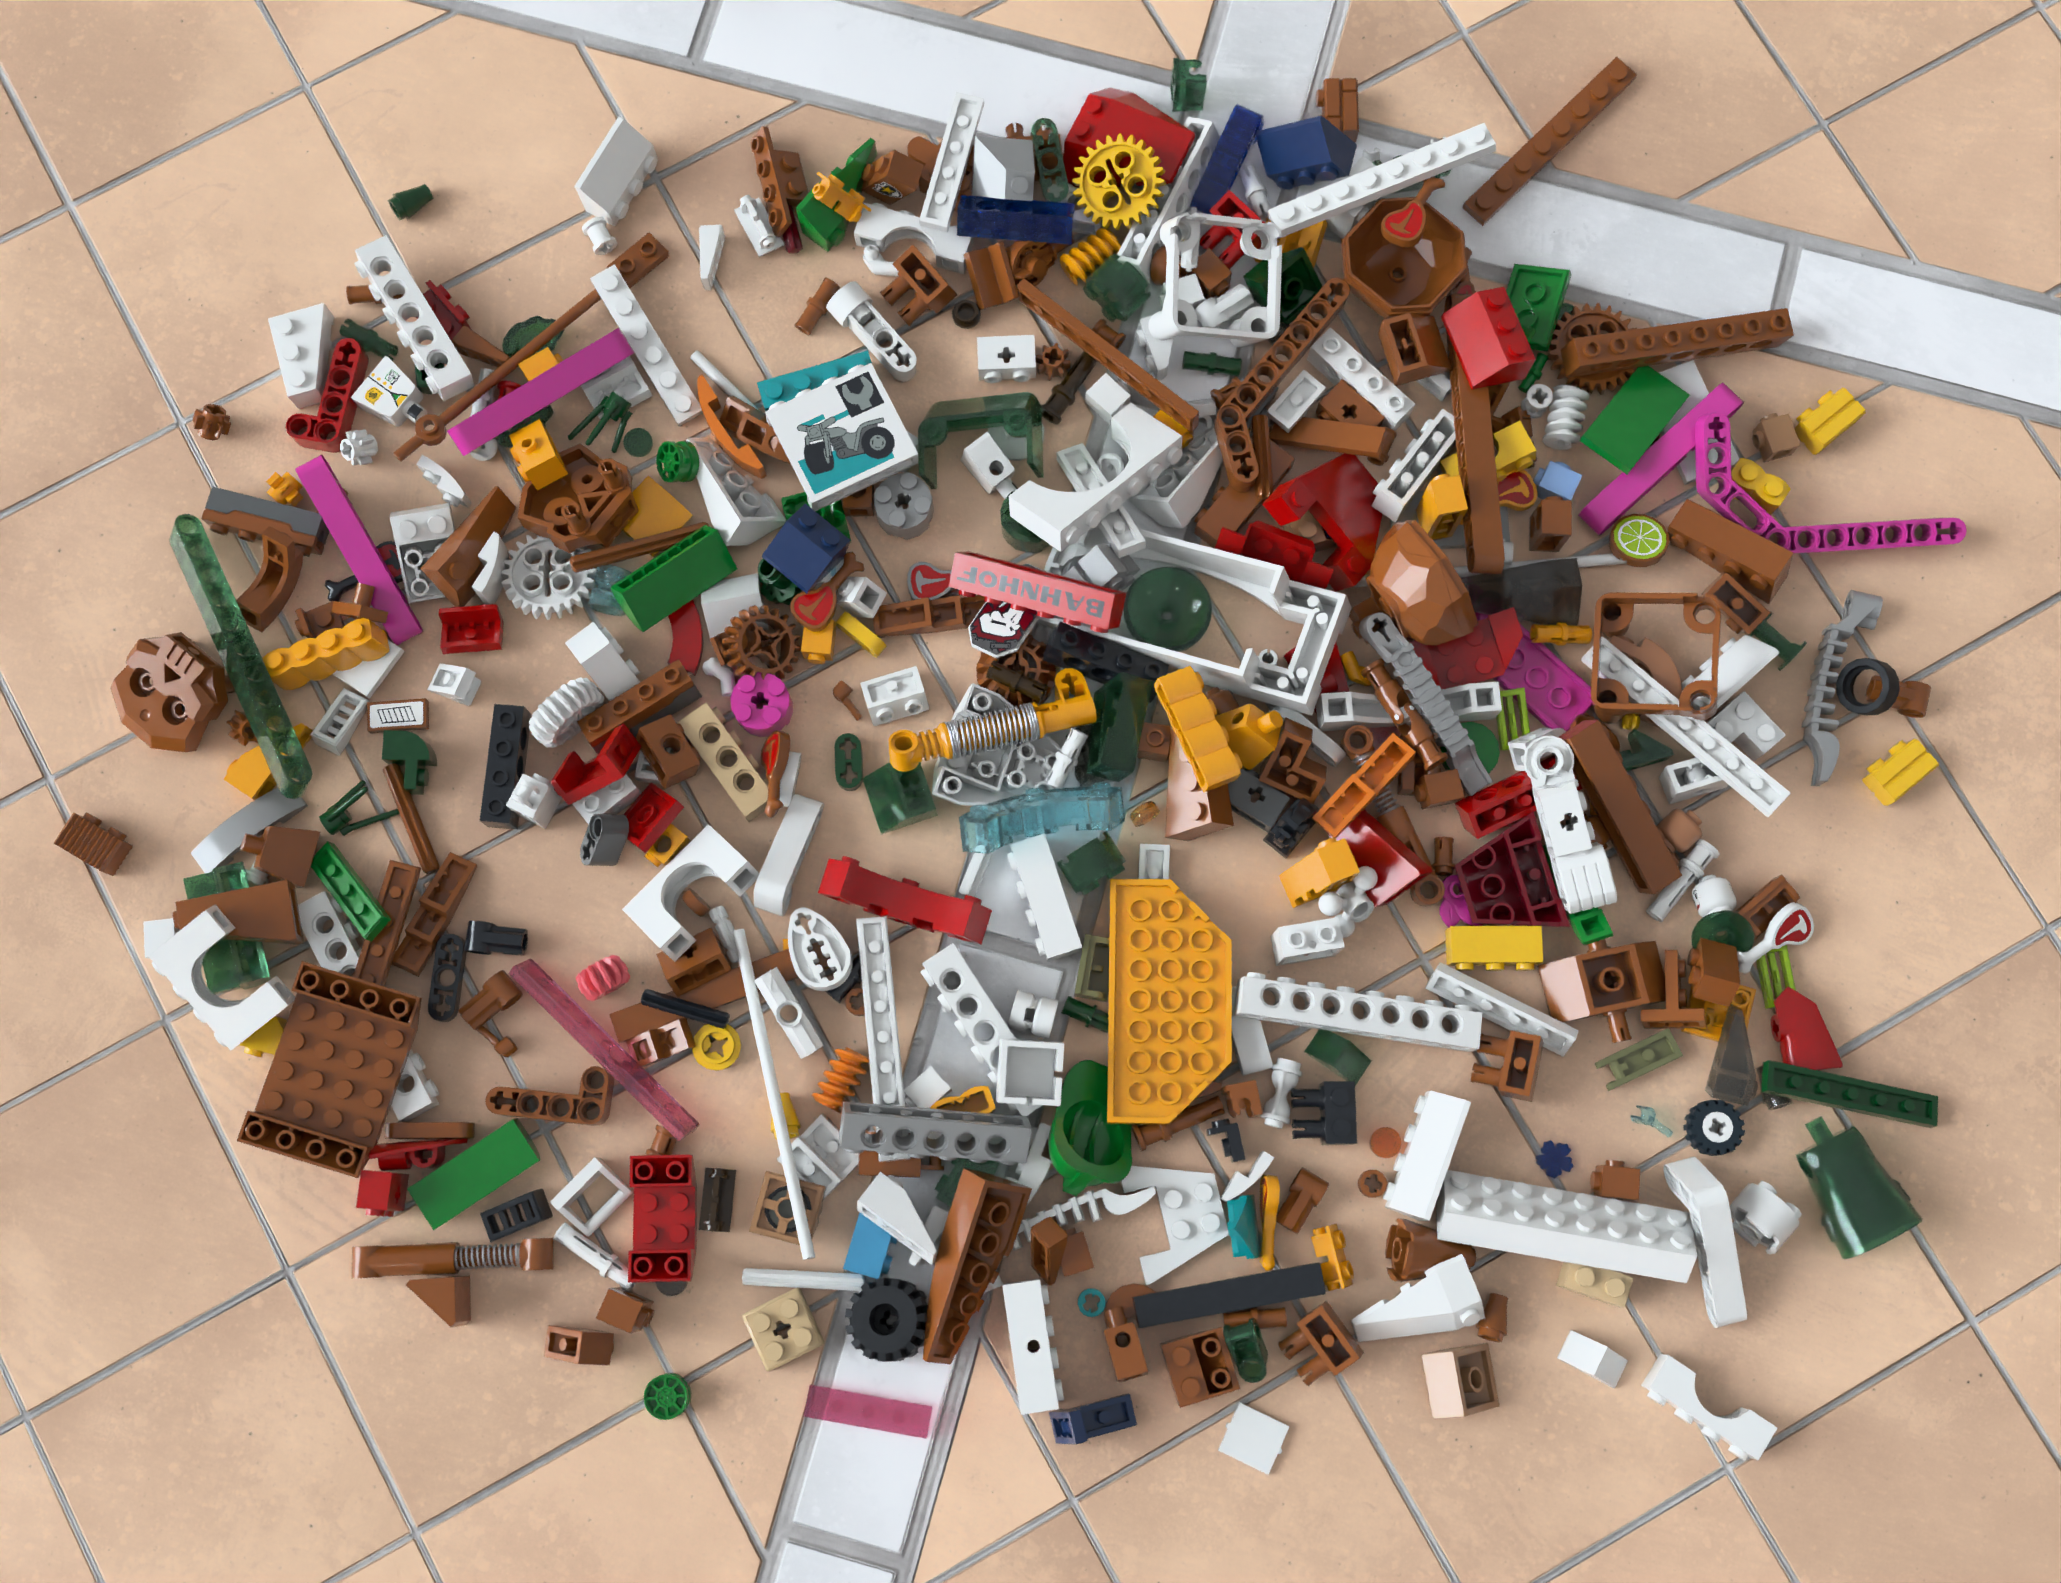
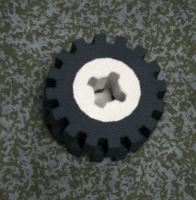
M1708 1100L1698 1103L1689 1110L1690 1113L1684 1119L1687 1121L1686 1125H1683L1684 1130L1687 1131L1685 1137L1687 1141L1690 1140L1692 1143L1690 1146L1693 1149H1698L1699 1153L1718 1156L1732 1152L1736 1149V1146L1741 1144V1136L1745 1134V1130H1742V1126L1745 1125L1744 1120H1740L1739 1117L1741 1113L1738 1110H1734L1732 1104L1725 1103L1723 1100Z

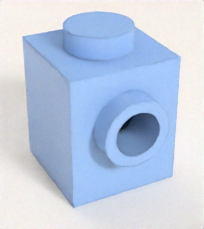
M1550 460L1545 469L1539 468L1533 480L1535 485H1537V497L1545 499L1550 496L1562 497L1563 500L1571 501L1582 475L1571 470L1565 463Z

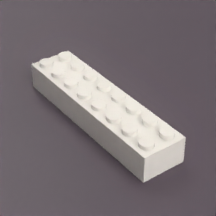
M1447 1170L1436 1201L1438 1240L1687 1283L1697 1259L1690 1212L1650 1206L1648 1204L1633 1203L1614 1198L1593 1196L1585 1193H1576Z

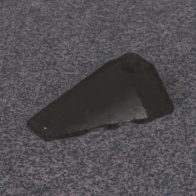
M1577 558L1548 560L1503 569L1501 574H1478L1460 578L1468 590L1474 612L1491 615L1514 607L1519 622L1525 620L1539 623V625H1556L1560 622L1570 626H1577L1579 623L1582 581Z

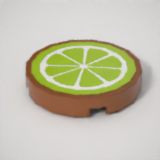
M1645 514L1623 516L1615 522L1609 535V547L1613 555L1619 560L1621 558L1627 561L1626 564L1632 567L1655 565L1665 555L1669 546V534L1664 525L1657 519Z

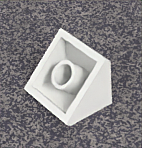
M758 573L721 580L701 593V605L710 638L725 632L724 630L728 626L733 627L730 619L735 616L739 617V611L745 609L749 612V607L756 605L760 609L764 605ZM756 621L758 627H762L764 631L769 630L768 624Z

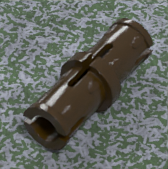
M995 660L991 663L986 674V678L1009 687L1010 692L1022 693L1037 700L1039 703L1042 701V696H1045L1048 685L1025 676L1024 671L1020 669L1015 671Z

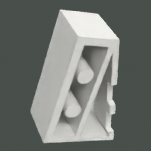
M324 303L268 318L287 397L298 409L321 403L330 368L328 366L329 350L332 347L330 337L331 326L334 325V315Z

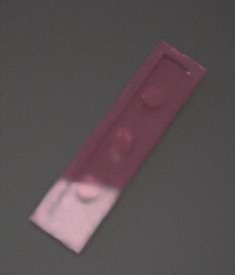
M810 1384L804 1417L927 1439L933 1406Z

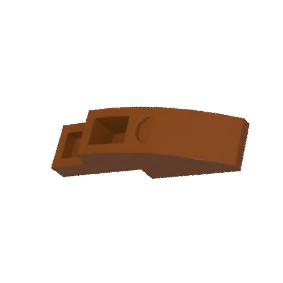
M735 396L727 397L719 420L720 423L735 432V438L761 452L791 464L772 426L769 427L766 414Z

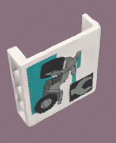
M872 363L865 366L863 364L851 368L848 374L839 378L831 377L825 380L822 386L813 390H802L794 399L787 402H776L769 407L768 411H765L769 427L772 426L807 495L808 503L814 511L918 464V452Z

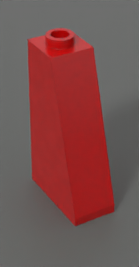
M1365 809L1336 838L1337 841L1346 839L1358 868L1368 866L1376 871L1378 877L1376 885L1372 889L1365 891L1375 908L1391 903L1433 872L1429 865Z

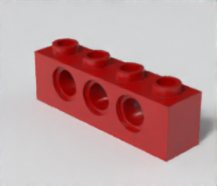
M1555 756L1541 761V766L1544 769L1553 767ZM1520 771L1455 803L1464 829L1477 839L1519 820L1531 812L1537 811L1531 779L1526 771ZM1578 781L1579 786H1577L1576 788L1579 791L1582 789V787Z

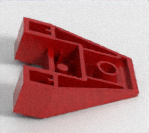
M1343 453L1279 485L1262 504L1280 526L1300 520L1309 510L1338 545L1335 551L1322 564L1334 569L1328 584L1335 592L1356 586L1371 568L1382 519V513L1372 507L1376 498L1373 491L1378 482L1356 455Z

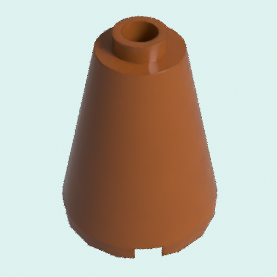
M1401 1218L1396 1219L1398 1225H1391L1389 1229L1385 1256L1387 1259H1391L1392 1268H1387V1272L1393 1281L1405 1282L1424 1279L1427 1277L1424 1273L1426 1270L1460 1254L1465 1258L1469 1270L1475 1265L1476 1251L1472 1248V1245L1438 1240L1437 1230Z

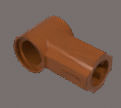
M1874 675L1871 677L1865 694L1866 701L1875 702L1880 696L1882 690V679L1880 676ZM1899 681L1900 691L1896 702L1891 707L1898 709V713L1907 717H1925L1931 686L1918 681Z
M504 970L490 977L483 984V990L458 1010L461 1017L474 1030H478L500 1010L508 1009L522 997L523 993Z
M1302 1167L1289 1188L1290 1193L1276 1215V1222L1298 1234L1312 1208L1316 1207L1321 1201L1329 1183Z

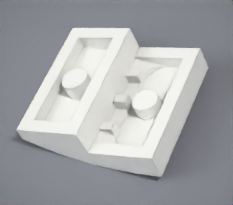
M630 356L581 385L594 409L601 403L605 395L609 397L612 391L632 404L631 407L652 397L649 388ZM602 411L598 414L600 420L604 416Z
M493 532L478 554V558L484 565V568L472 585L473 590L485 604H495L503 588L502 581L504 579L501 573L502 570L506 569L504 561L509 560L507 547L499 534Z
M388 640L390 651L385 656L374 661H362L359 665L349 670H336L332 675L370 699L405 651Z
M821 1114L801 1136L792 1142L791 1146L798 1178L803 1181L826 1186L824 1200L858 1166L859 1153H851L845 1149H840V1130L824 1114ZM780 1155L777 1158V1160L782 1164V1159Z

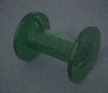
M1770 611V614L1747 635L1751 637L1755 635L1759 640L1780 652L1778 656L1784 661L1777 669L1781 671L1804 648L1807 642L1804 640L1798 645L1787 640L1767 622L1773 614Z

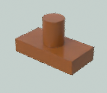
M357 583L352 603L334 601L331 613L353 619L365 618L372 622L385 624L388 612L371 607L375 587L362 583Z

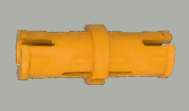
M1560 622L1555 625L1533 624L1529 635L1532 643H1555L1556 646H1564L1566 643L1589 644L1592 639V629L1589 625L1570 626Z

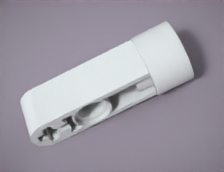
M856 281L843 286L829 300L826 307L827 310L842 327H849L896 380L901 382L911 380L916 374L917 363L913 350L872 306L873 300ZM881 340H889L892 345L883 348L877 343ZM898 361H900L903 365L899 367Z

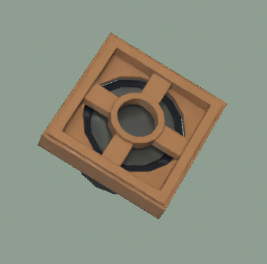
M766 1171L749 1232L800 1245L788 1187L785 1186L787 1185L785 1175ZM799 1179L811 1238H813L814 1231L819 1223V1215L822 1212V1201L826 1186Z

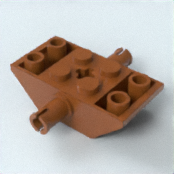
M1606 939L1588 944L1589 951L1585 954L1537 966L1549 1015L1563 1023L1603 1015V1017H1607L1612 1043L1632 1039L1625 1016L1627 1009L1666 1001L1665 975L1656 941L1633 943L1611 948V946H1607ZM1603 978L1611 979L1612 984L1607 987L1603 982Z

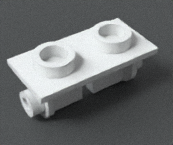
M750 195L743 196L740 199V207L734 209L758 256L761 257L784 246L781 237H775L772 226L769 223V215L760 198H751Z

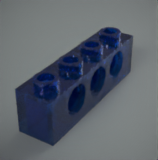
M961 195L958 206L957 236L1071 244L1074 229L1075 203L1009 200Z

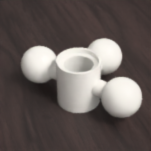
M1360 867V873L1353 879L1354 883H1346L1336 893L1327 892L1319 899V908L1323 914L1339 917L1343 938L1349 937L1354 932L1355 922H1361L1368 918L1374 909L1373 902L1365 895V891L1372 889L1378 880L1376 871L1371 867Z

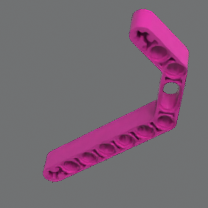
M1719 412L1709 413L1699 417L1695 423L1696 488L1699 495L1724 518L1768 540L1774 533L1778 539L1777 544L1793 553L1947 545L1959 543L1966 536V525L1959 518H1927L1782 527L1731 479V432L1728 417ZM1709 423L1716 424V429H1709ZM1708 439H1717V442L1708 443ZM1712 448L1718 453V459L1714 464L1708 458V453ZM1712 478H1715L1719 484L1718 490L1715 493H1712L1709 489V482ZM1734 497L1755 515L1757 524L1753 529L1749 528L1730 509V502ZM1918 525L1922 528L1920 539L1915 537V529ZM1889 527L1893 530V538L1890 541L1885 536L1886 530ZM1950 528V533L1937 534V529ZM1859 529H1862L1865 535L1861 543L1856 539ZM1831 530L1836 536L1832 545L1827 541V535ZM1801 532H1804L1807 540L1805 545L1801 547L1798 543V536Z

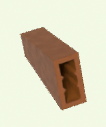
M288 880L175 902L177 911L173 912V922L179 931L206 909L216 905L235 926V929L223 939L295 945L304 944L295 885Z

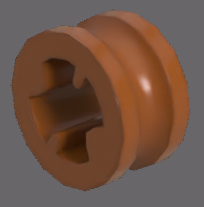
M862 988L852 989L845 998L846 1008L855 1016L865 1015L864 1007L860 1006L858 1010H854L852 1007L855 1005L851 1003L853 997L858 998L860 994H863Z
M1368 1170L1360 1175L1358 1188L1366 1197H1379L1386 1191L1387 1180L1382 1172ZM1370 1175H1375L1376 1181L1380 1183V1188H1374V1193L1369 1192V1186L1364 1185L1366 1178L1371 1179Z

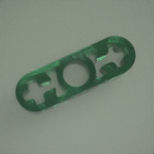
M1041 118L1033 124L1030 132L1043 198L1048 203L1059 204L1068 195L1069 187L1058 131L1052 120ZM1041 125H1044L1046 130H1051L1052 133L1047 137L1048 146L1054 143L1055 148L1046 147L1039 151L1038 146H1044L1042 135L1037 136L1036 134L1040 130ZM1048 153L1055 155L1058 160L1057 166L1054 169H1046L1041 162L1043 155ZM1060 172L1061 176H1056L1055 181L1057 187H1062L1063 191L1059 193L1058 197H1055L1053 193H1048V189L1052 186L1051 177L1045 179L1044 175L1051 176Z

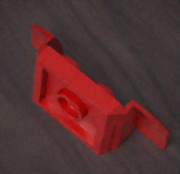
M1259 520L1249 524L1245 535L1222 527L1215 549L1284 566L1290 580L1322 589L1327 588L1334 571L1332 568L1312 561L1316 551L1313 541Z
M1512 607L1479 620L1478 625L1473 627V632L1439 645H1424L1416 640L1409 643H1412L1414 652L1423 660L1422 664L1426 670L1431 672V677L1435 684L1440 686L1441 689H1447L1469 683H1481L1503 676L1523 637V633L1515 608Z

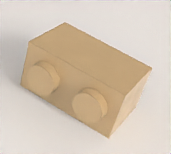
M1563 1262L1556 1286L1615 1307L1625 1308L1633 1277L1613 1270Z

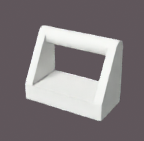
M594 1157L550 1203L582 1233L589 1237L633 1191L601 1158ZM603 1174L619 1190L584 1223L569 1206Z

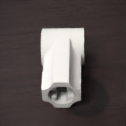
M1240 283L1216 299L1214 297L1206 299L1195 308L1197 319L1203 327L1225 329L1232 319L1253 307L1254 301L1247 287Z

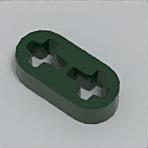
M849 733L842 734L837 738L834 747L835 776L837 783L842 789L853 791L858 789L863 783L862 746L857 736ZM846 741H851L853 746H857L856 749L851 750V759H846L845 751L840 749L846 745ZM847 765H851L853 774L858 775L857 778L852 779L851 784H847L845 779H841L842 776L847 774Z

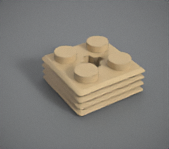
M795 1288L742 1315L763 1365L768 1372L825 1343L800 1288ZM779 1321H782L783 1324L789 1323L791 1325V1329L787 1331L789 1337L785 1338L782 1334L777 1335L776 1329L779 1328Z

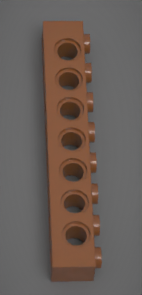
M1788 308L1578 337L1573 338L1560 351L1566 377H1574L1776 348L1793 337L1794 333Z

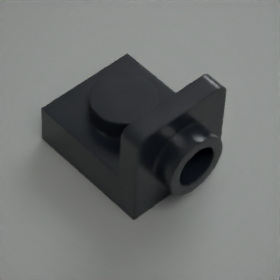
M1229 1119L1211 1122L1212 1128L1206 1130L1207 1136L1225 1133L1226 1135L1225 1139H1221L1224 1156L1230 1157L1232 1163L1245 1160L1238 1123L1230 1124Z

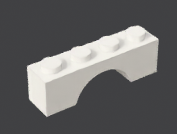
M864 202L871 211L869 212L865 208L861 211L862 216L857 222L854 231L857 246L866 247L873 244L879 248L880 252H884L892 243L898 240L917 239L932 249L936 257L937 267L961 274L965 273L967 266L963 254L972 251L974 245L973 232L969 231L968 228L954 225L949 226L948 232L923 227L919 223L920 217L915 216L909 211L900 210L898 212L888 209L880 203L868 204Z
M1660 1353L1641 1385L1649 1390L1647 1396L1662 1406L1667 1402L1676 1408L1674 1414L1683 1421L1691 1424L1694 1420L1703 1426L1701 1432L1715 1442H1719L1722 1439L1731 1445L1728 1450L1740 1459L1746 1461L1747 1457L1759 1461L1777 1427L1752 1410L1742 1407L1724 1416L1711 1414L1701 1405L1695 1391L1696 1373L1671 1356Z

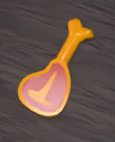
M1515 469L1507 473V477L1498 482L1500 507L1505 506L1516 511L1528 510L1535 504L1538 493L1532 477L1525 470L1518 471Z
M1262 1175L1260 1179L1259 1203L1262 1225V1253L1259 1261L1266 1271H1271L1275 1267L1274 1230L1279 1206L1280 1186L1278 1177L1274 1175Z

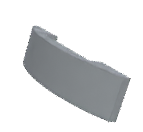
M288 782L259 797L232 815L203 839L191 854L207 877H211L234 860L232 856L240 851L246 833L259 837L264 833L266 827L274 826L278 822L284 824L308 805L292 783Z

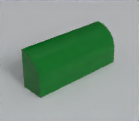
M704 525L611 586L610 589L631 622L640 631L645 632L738 568L718 530Z
M515 1118L407 1188L432 1229L435 1230L540 1161V1156L524 1126L518 1118Z

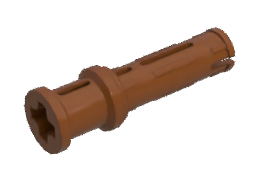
M1217 1095L1207 1101L1186 1108L1170 1124H1143L1141 1126L1135 1124L1131 1127L1140 1150L1144 1151L1148 1145L1161 1140L1169 1141L1172 1138V1134L1225 1114V1110L1222 1109L1224 1108Z

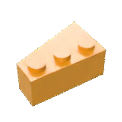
M1335 837L1319 843V847L1315 848L1314 852L1279 875L1293 908L1315 900L1327 892L1337 891L1342 885L1352 882L1360 873L1345 838L1337 841Z

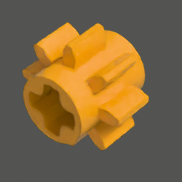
M275 472L266 481L271 486L266 493L277 503L286 505L289 502L295 507L304 498L299 493L303 486L288 472L282 477Z

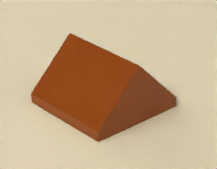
M470 1276L409 1280L405 1284L450 1327L467 1325L471 1321Z

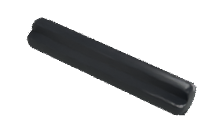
M645 989L641 997L642 1005L722 1029L727 1027L730 1019L729 1013L649 989Z

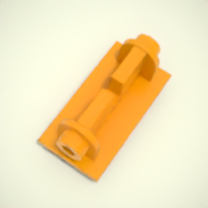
M820 172L817 173L823 180L812 189L815 199L831 209L839 200L834 211L849 222H858L862 216L861 211L863 208L869 212L871 211L863 203L866 198L852 188L849 192L842 189L845 183L832 174L827 178Z
M1337 1223L1327 1226V1232H1325L1324 1227L1313 1229L1314 1236H1311L1316 1257L1328 1255L1329 1259L1328 1262L1320 1263L1324 1285H1327L1328 1291L1339 1289V1282L1342 1289L1353 1285L1354 1271L1351 1262L1346 1260L1343 1248L1346 1247V1241L1342 1230H1338Z

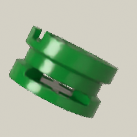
M666 441L662 443L656 458L658 473L665 482H691L694 480L699 469V456L695 446L689 441H679L677 443Z
M666 1373L655 1377L649 1382L644 1392V1404L647 1411L653 1417L661 1420H669L679 1416L686 1410L691 1401L690 1386L682 1376L675 1373Z

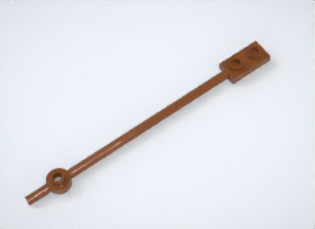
M648 232L611 262L607 268L615 264L630 289L667 259L669 252ZM594 289L442 414L439 416L427 414L420 417L415 424L416 435L393 453L394 456L402 462L423 444L428 446L440 444L446 437L447 430L445 426L515 370L519 363L531 357L601 300L597 290ZM434 425L432 430H425L426 426Z

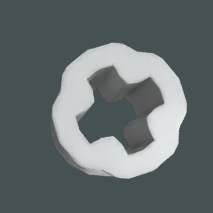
M603 217L592 218L582 226L584 235L589 236L594 245L593 251L596 255H605L611 252L618 244L615 237H611L606 228L607 223Z
M1544 384L1533 385L1522 400L1521 409L1527 410L1531 418L1541 417L1553 400L1551 389Z

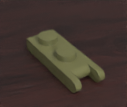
M1667 1028L1594 1064L1597 1069L1607 1064L1609 1065L1616 1079L1606 1085L1608 1091L1683 1056L1670 1029Z

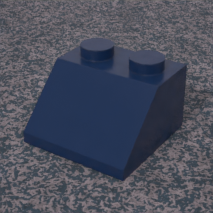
M805 503L785 522L762 554V558L808 594L844 559L851 540Z

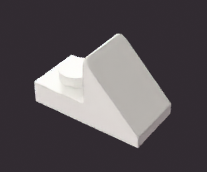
M440 663L427 690L463 705L470 706L481 684V680L475 677L476 672L468 668Z

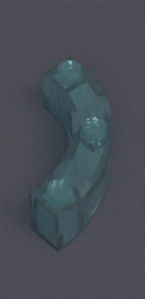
M1107 782L1096 783L1090 787H1071L1044 791L1042 788H1030L1025 791L1026 794L1001 799L986 805L972 806L969 812L959 817L963 852L990 854L1005 845L1013 843V837L1020 834H1025V837H1034L1044 833L1051 834L1059 831L1058 827L1076 825V831H1112L1125 821L1122 787H1111L1110 783Z

